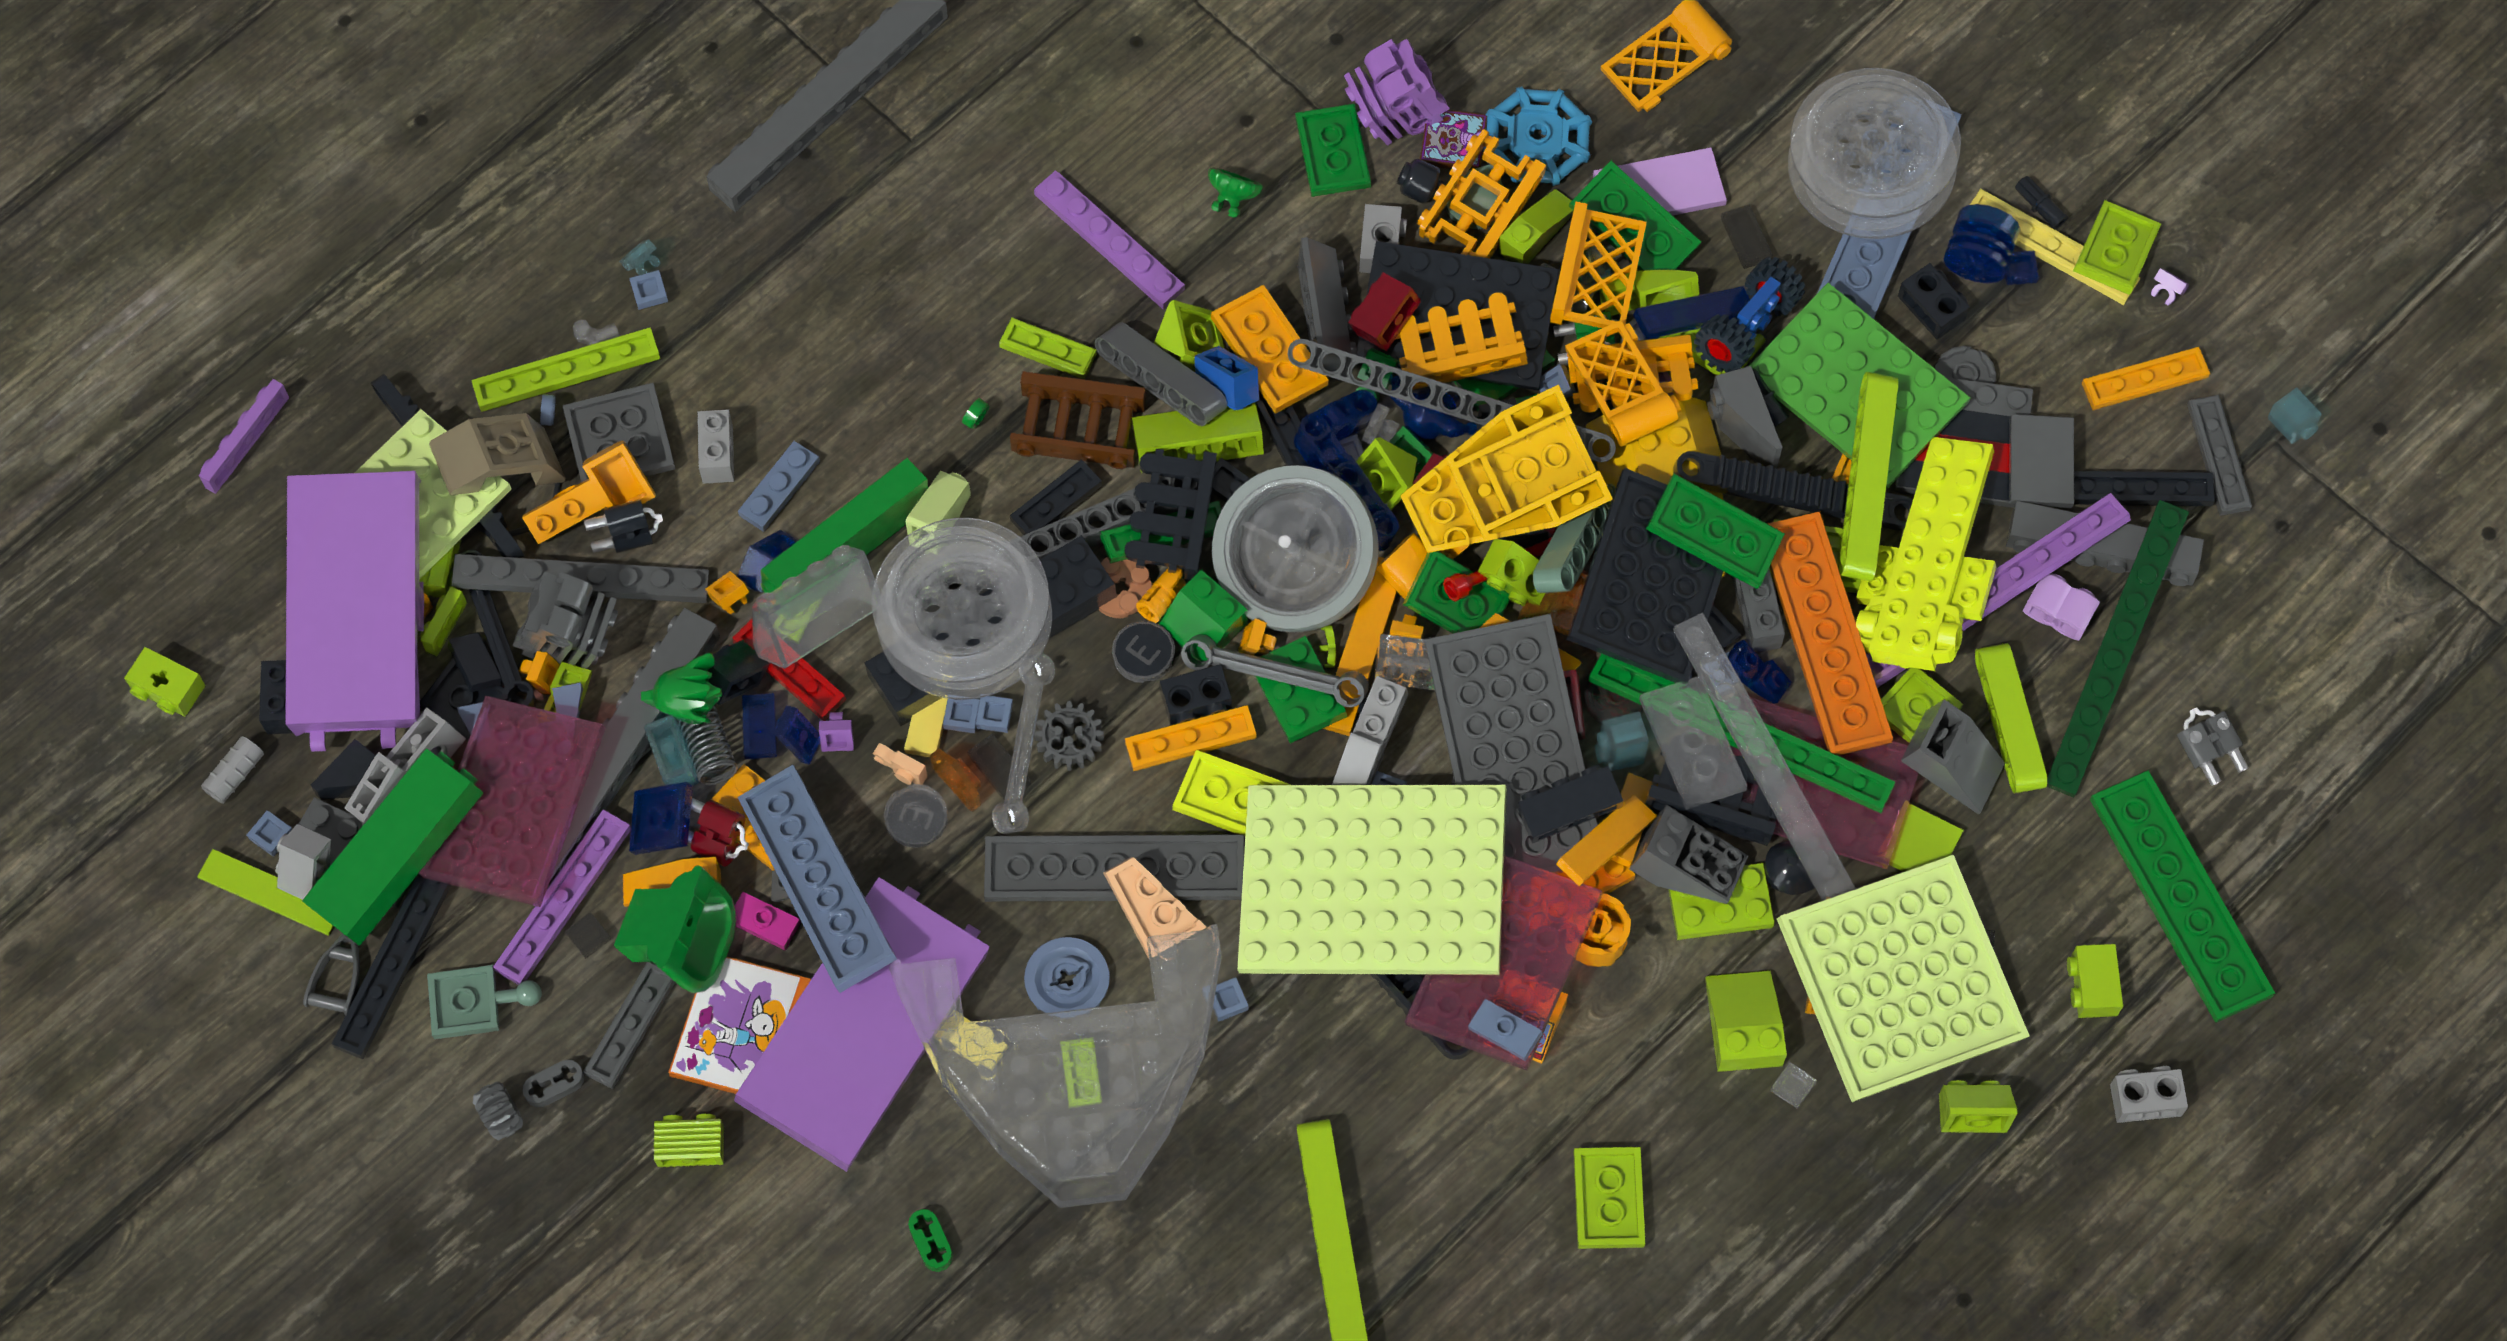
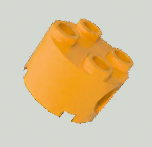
M1603 893L1588 894L1585 898L1574 902L1567 913L1563 939L1567 953L1574 957L1575 960L1587 966L1601 967L1614 964L1623 954L1630 935L1631 919L1624 909V905L1618 899Z

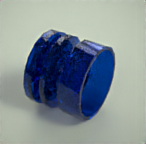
M1980 204L1963 207L1959 211L1953 235L1950 237L1943 258L1945 265L1953 273L1967 280L1987 284L1999 282L2005 277L2011 259V252L2014 250L2021 229L2019 223L2010 214L1995 207Z

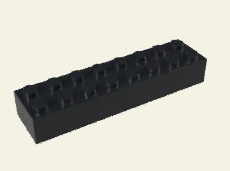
M1081 535L866 661L864 664L867 675L901 727L911 721L912 715L945 696L955 695L1097 611L1099 607L1117 597L1115 583Z

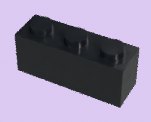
M1599 765L1592 766L1581 772L1582 777L1570 781L1569 777L1552 783V789L1540 793L1539 789H1536L1521 796L1522 801L1518 802L1517 809L1532 844L1622 808L1624 801L1609 766L1601 769Z

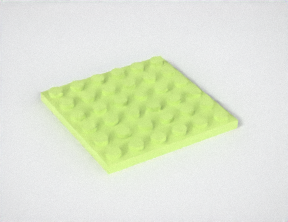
M1954 855L1777 918L1851 1102L2029 1037L2027 1028Z

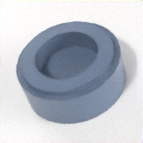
M542 395L541 425L552 426L554 424L556 403L554 395Z

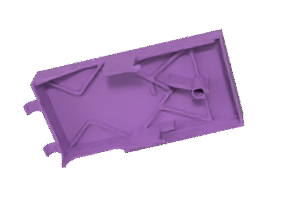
M416 471L287 476L286 725L296 736L304 732L310 733V748L312 752L326 751V732L381 730L382 749L394 748L396 746V728H410L414 722H417L420 716L417 629L418 631H424L423 582H419V483H421V480Z
M880 877L865 899L897 960L841 993L834 986L822 963L741 1085L734 1101L846 1172L932 1042L981 963L984 962L990 946L977 939V936L981 933L980 930L970 924L964 930L916 901L918 896H920V893L907 886L904 892Z

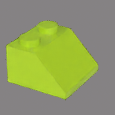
M1961 1080L1950 1081L1947 1085H1943L1939 1093L1941 1132L2007 1133L2017 1116V1107L2010 1085H2000L1998 1081H1984L1980 1085H1967L1966 1081Z

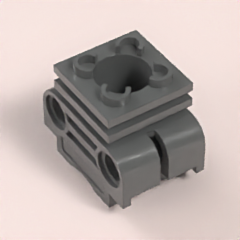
M545 571L541 576L540 584H536L532 589L528 601L527 618L523 626L517 631L512 646L522 649L521 655L534 659L537 651L547 652L559 664H561L569 651L572 650L568 664L575 665L583 655L580 664L581 668L587 669L591 664L596 665L599 657L603 656L608 643V639L604 638L608 626L613 627L618 615V611L614 609L617 599L610 597L600 611L605 594L599 592L591 604L587 606L593 591V587L589 583L563 572H559L556 576Z

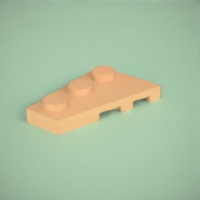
M1130 857L1103 872L1148 958L1151 959L1207 928L1134 857Z

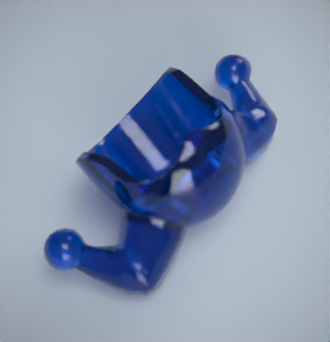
M1399 376L1391 379V391L1399 388L1401 383ZM1425 389L1418 393H1413V396L1418 400H1425L1429 397L1431 390ZM1445 393L1442 398L1444 407L1449 410L1456 409L1452 397ZM1390 396L1403 411L1405 426L1422 440H1431L1441 435L1454 438L1464 434L1474 435L1477 432V426L1474 422H1468L1465 425L1456 420L1455 416Z

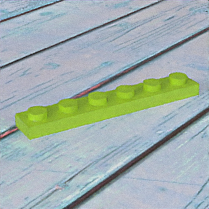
M650 327L471 381L479 408L483 412L659 360L660 356Z

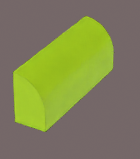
M1255 402L1241 410H1233L1227 406L1223 412L1204 426L1194 424L1178 411L1132 417L1139 466L1140 458L1147 453L1155 454L1156 449L1164 450V456L1187 459L1188 454H1195V460L1203 461L1204 452L1217 453L1216 461H1219L1221 458L1229 460L1264 454L1262 429Z

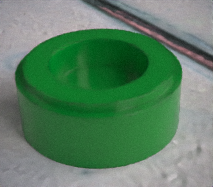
M978 398L964 415L962 423L970 429L976 428L987 414L989 404Z

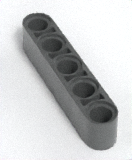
M1119 322L1095 340L1096 350L1104 360L1194 424L1204 426L1227 408L1226 398L1219 389L1127 324Z

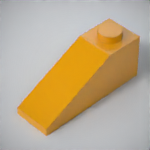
M717 858L681 859L623 874L624 907L629 906L635 889L670 888L673 881L679 875L692 871L697 865L703 867L721 884V870Z

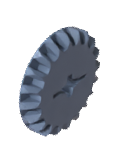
M1057 938L1040 946L1030 957L1025 969V988L1030 1001L1034 1003L1038 1010L1043 1011L1049 1017L1053 1016L1061 1020L1067 1018L1076 1020L1079 1016L1088 1015L1094 1008L1099 1007L1102 999L1106 997L1109 986L1108 965L1100 951L1092 944L1078 938ZM1066 972L1069 976L1076 975L1072 979V986L1068 987L1066 983L1058 984L1062 980V973Z

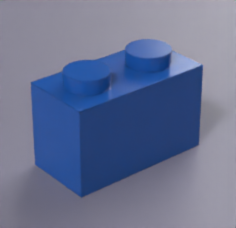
M1220 346L1195 355V373L1222 392L1230 409L1241 410L1247 405L1259 401L1258 367Z

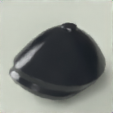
M1784 841L1775 844L1769 849L1764 864L1765 876L1769 884L1777 891L1785 894L1799 895L1806 893L1822 884L1827 877L1828 869L1824 855L1815 847L1802 842Z

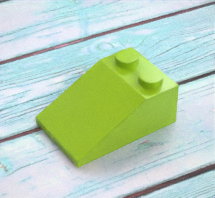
M1771 971L1706 976L1705 981L1717 1071L1783 1066L1787 1051L1783 1023Z

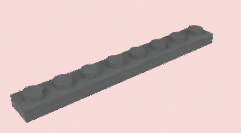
M455 554L453 588L531 593L534 586L540 584L541 576L545 571L556 576L559 572H563L589 583L593 587L591 594L593 597H596L600 592L605 594L604 597L707 603L708 593L705 588L708 587L709 570L462 554Z

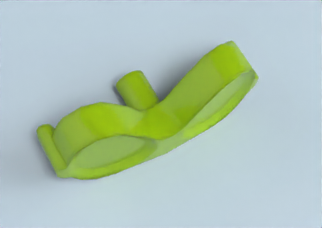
M1331 625L1321 628V630L1325 631L1328 645H1319L1320 652L1328 651L1327 664L1324 667L1333 668L1336 664V644L1333 628Z

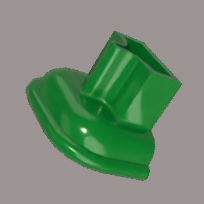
M700 865L695 866L692 871L679 875L673 881L670 888L635 889L614 947L632 962H653L681 988L691 993L705 992L716 983L721 974L734 939L737 924L736 909L732 897L725 887Z

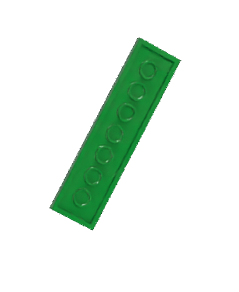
M2149 770L2092 795L2090 801L2215 1023L2272 998L2275 991Z

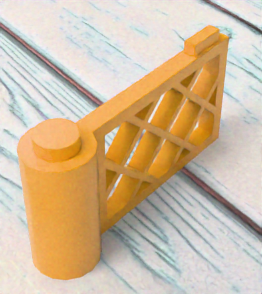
M1684 0L1674 9L1671 15L1601 65V71L1638 112L1642 109L1648 112L1661 102L1659 97L1704 63L1709 60H1722L1732 49L1730 47L1732 39L1697 0ZM1669 26L1678 34L1677 42L1659 41L1660 33ZM1642 46L1655 47L1654 59L1636 58L1637 50ZM1658 48L1676 49L1675 61L1657 60ZM1680 49L1692 50L1698 56L1691 63L1678 62ZM1619 63L1631 64L1630 77L1617 76L1612 68ZM1635 65L1653 66L1651 79L1634 77ZM1656 67L1674 68L1673 76L1668 80L1655 79ZM1632 85H1650L1649 94L1638 100L1632 93Z
M1621 320L1565 345V350L1608 421L1615 440L1620 446H1624L1678 421V413L1681 412V407L1674 395L1669 396L1663 391L1635 344L1638 336L1630 323L1624 325ZM1619 332L1623 339L1620 348L1604 344L1606 337ZM1584 347L1596 349L1592 361L1579 358L1576 351ZM1601 351L1617 355L1614 366L1597 363ZM1622 356L1636 360L1635 372L1618 368ZM1594 370L1610 373L1607 385L1596 383L1592 380ZM1615 375L1632 379L1628 391L1611 387ZM1636 381L1650 384L1653 391L1642 395L1634 393L1633 389ZM1608 394L1624 397L1623 405L1610 410L1606 404Z

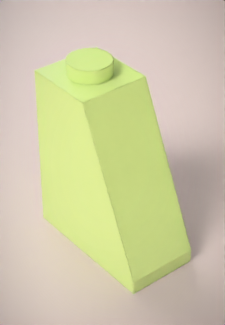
M940 471L905 521L911 547L937 558L939 557L971 496L969 482L963 476L957 473L947 474Z

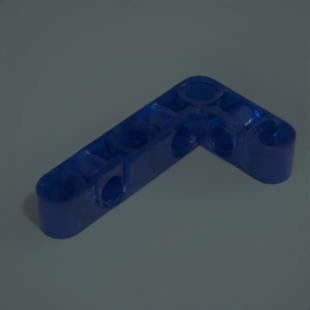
M1358 390L1305 416L1293 439L1296 449L1310 467L1334 474L1350 484L1360 495L1374 520L1378 535L1379 551L1381 552L1386 550L1393 541L1399 529L1398 520L1387 504L1383 503L1372 488V483L1352 455H1348L1339 442L1365 428L1377 407V400L1371 392ZM1330 495L1346 519L1353 525L1347 510L1335 497Z

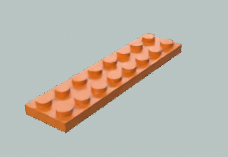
M1820 511L1768 523V525L1785 533L1770 564V570L1828 752L1838 756L1892 743L1893 736L1858 628H1856V622Z

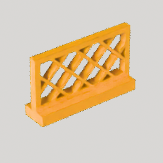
M1575 202L1550 323L1562 325V320L1604 328L1617 322L1606 319L1602 314L1603 310L1614 305L1621 314L1620 320L1625 325L1647 222L1588 210V204ZM1590 220L1604 223L1608 231L1596 237L1589 228ZM1624 228L1639 230L1637 238L1628 243L1625 242L1619 231ZM1613 235L1621 247L1608 253L1601 244V241ZM1595 245L1603 257L1590 263L1583 253ZM1625 252L1631 259L1632 264L1620 269L1613 258ZM1581 262H1582L1585 267H1583V268L1580 269ZM1607 262L1615 273L1603 280L1595 268ZM1589 272L1597 283L1585 290L1579 283L1578 277ZM1619 278L1625 285L1626 291L1615 296L1607 285ZM1577 289L1579 294L1574 296L1575 290ZM1602 289L1609 300L1596 306L1589 295ZM1581 299H1584L1591 308L1585 314L1571 312L1572 304ZM1624 299L1623 306H1622L1619 301H1621V300Z

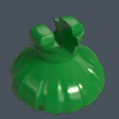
M1215 167L1209 169V181L1219 193L1217 200L1213 201L1211 205L1213 211L1220 212L1224 202L1227 200L1231 205L1228 216L1236 218L1240 214L1238 208L1240 201L1255 198L1262 192L1263 186L1257 181Z

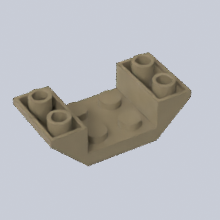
M527 413L468 419L434 438L429 443L450 495L479 492L487 477L531 473L535 485L562 483L566 479L545 428Z

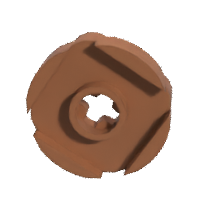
M1108 557L1103 559L1101 564L1113 582L1125 581V585L1129 589L1128 591L1122 590L1120 594H1116V598L1102 605L1098 610L1112 618L1129 617L1128 615L1138 612L1136 603L1152 587L1148 569L1146 567L1144 569L1136 568L1137 562L1128 559L1111 564Z

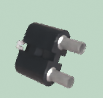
M641 499L604 508V515L584 520L586 531L608 526L611 534L609 538L591 542L593 553L614 548L616 554L653 544L651 535L658 530V524L663 522L661 514H655L651 508H643ZM646 512L656 519L654 528L649 530L645 516Z

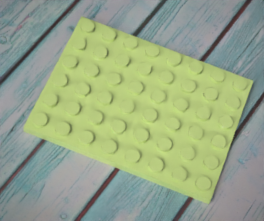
M1249 785L1237 968L1239 973L1500 975L1506 785Z

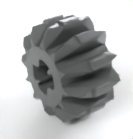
M497 1081L491 1085L488 1084L474 1094L473 1103L475 1109L493 1138L497 1140L505 1137L508 1138L522 1128L523 1119L520 1115L521 1113L502 1083Z

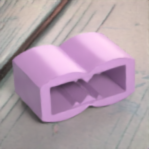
M2049 574L2038 581L2023 612L2032 619L2051 626L2059 633L2079 641L2100 602L2089 590L2073 588L2060 575Z

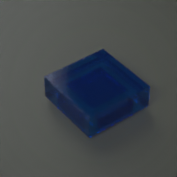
M2035 251L2004 253L2003 264L2007 285L2038 282L2039 276Z

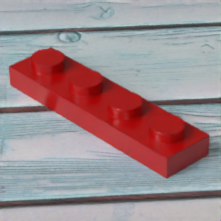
M755 616L732 637L733 643L744 640L770 664L766 672L822 721H826L830 717V713L835 712L846 701L845 695Z

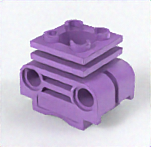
M1390 39L1365 56L1364 62L1373 80L1368 77L1360 66L1354 70L1362 87L1350 73L1344 75L1349 85L1345 88V91L1352 102L1355 101L1361 109L1357 112L1360 121L1365 128L1370 127V132L1375 139L1380 137L1386 145L1391 144L1392 141L1384 126L1397 139L1403 137L1395 119L1408 134L1417 135L1424 132L1425 123L1432 125L1443 121L1441 114L1450 109L1443 95L1435 89L1432 73L1426 61L1421 55L1415 54L1414 48L1408 39L1398 44H1395Z

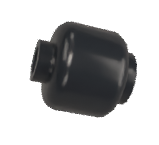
M1414 159L1411 163L1406 162L1397 180L1402 195L1422 204L1427 203L1431 197H1434L1436 191L1444 182L1439 180L1441 176L1440 169L1421 159Z

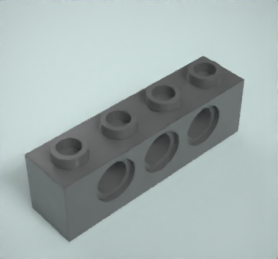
M1768 569L1758 589L1732 576L1749 652L1755 653L1781 648L1785 632L1770 570Z

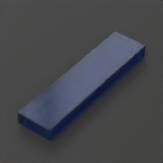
M1744 286L1636 308L1633 315L1645 340L1702 328L1716 314H1720L1721 317L1724 314L1729 315V320L1733 317L1737 318L1738 313L1750 301V298Z

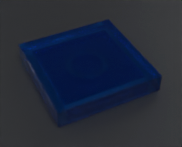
M683 782L635 791L629 852L639 855L688 846L693 785Z

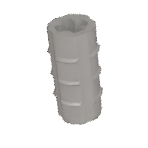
M241 736L236 744L230 747V751L220 760L217 767L210 772L208 778L201 785L202 789L212 798L224 804L229 796L235 792L238 785L245 780V777L252 768H255L257 762L264 755L263 751L249 739Z

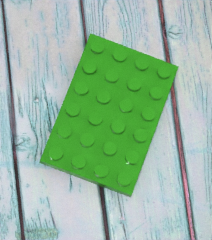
M1827 283L1749 365L1752 369L1755 368L1771 392L1775 391L1773 395L1778 401L1850 460H1852L1860 387L1865 372L1897 377L1898 392L1886 490L1927 448L1930 441L1937 437L1970 401L1968 395L1830 283Z

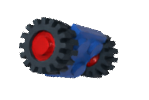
M1770 257L1762 259L1746 278L1745 287H1748L1746 290L1747 295H1753V297L1738 313L1737 318L1733 317L1729 320V315L1724 314L1721 317L1720 314H1716L1697 332L1694 344L1698 345L1696 351L1697 353H1703L1700 357L1703 361L1706 359L1709 361L1708 366L1712 368L1715 365L1717 366L1716 371L1722 372L1725 370V373L1741 369L1755 352L1753 346L1755 345L1754 339L1757 330H1765L1772 319L1773 312H1775L1776 316L1787 315L1805 294V290H1803L1805 283L1799 282L1802 276L1800 274L1795 275L1796 269L1793 266L1788 268V262L1783 260L1779 263V258L1776 257L1772 260Z

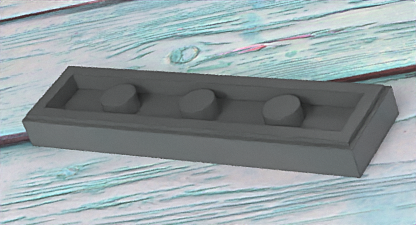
M2214 395L2189 400L2187 407L2207 473H2213L2214 498L2219 515L2250 511L2252 507L2220 396Z
M647 962L583 1071L585 1076L611 1089H614L675 983L653 962Z

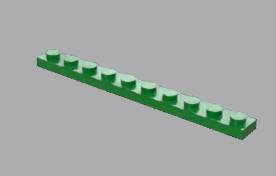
M1600 655L1589 676V682L1772 765H1776L1876 812L1882 813L1895 787V781L1675 682L1607 655Z

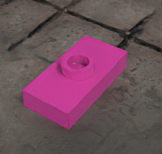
M742 892L735 904L737 928L783 950H786L801 924L799 918L745 892Z

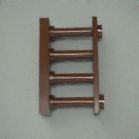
M1022 372L1020 382L1022 396H1027L1029 400L1022 434L1011 433L1010 435L1011 451L1026 457L1035 454L1078 461L1082 459L1086 462L1107 464L1115 469L1134 468L1135 452L1133 449H1127L1133 413L1136 411L1144 412L1145 388ZM1044 399L1057 400L1059 402L1053 438L1035 436L1040 404ZM1075 403L1090 406L1084 443L1065 440L1071 406ZM1105 407L1116 408L1121 411L1114 447L1096 444L1101 413Z

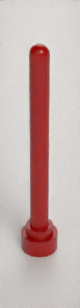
M1552 537L1525 550L1537 558L1543 555ZM1478 571L1469 575L1456 573L1444 579V590L1451 600L1458 601L1468 596L1473 586L1488 579Z

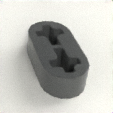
M573 1060L561 1061L528 1078L523 1085L524 1097L534 1107H545L581 1088L584 1083V1073L577 1062ZM569 1069L571 1073H575L573 1075L574 1081L568 1083L566 1079L561 1080L564 1078L563 1072ZM539 1084L541 1088H545L543 1090V1097L538 1098L536 1094H533V1087Z

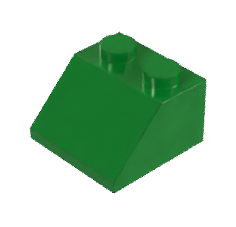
M1200 570L1178 592L1158 626L1162 627L1182 648L1191 637L1198 634L1210 637L1215 642L1216 647L1224 648L1248 624V617L1246 616L1248 609L1204 571ZM1198 643L1191 644L1190 652L1196 660L1207 661L1209 659L1206 658L1204 650L1198 647Z

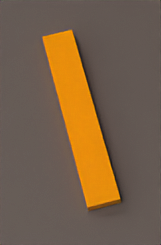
M1378 556L1377 565L1385 558ZM1377 569L1370 587L1359 603L1335 676L1341 677L1348 671H1356L1364 675L1367 681L1369 680L1397 591ZM1351 680L1342 682L1341 688L1345 695L1350 698L1361 696L1358 695L1357 688L1350 684ZM1359 705L1355 707L1344 706L1347 717L1323 729L1350 736Z

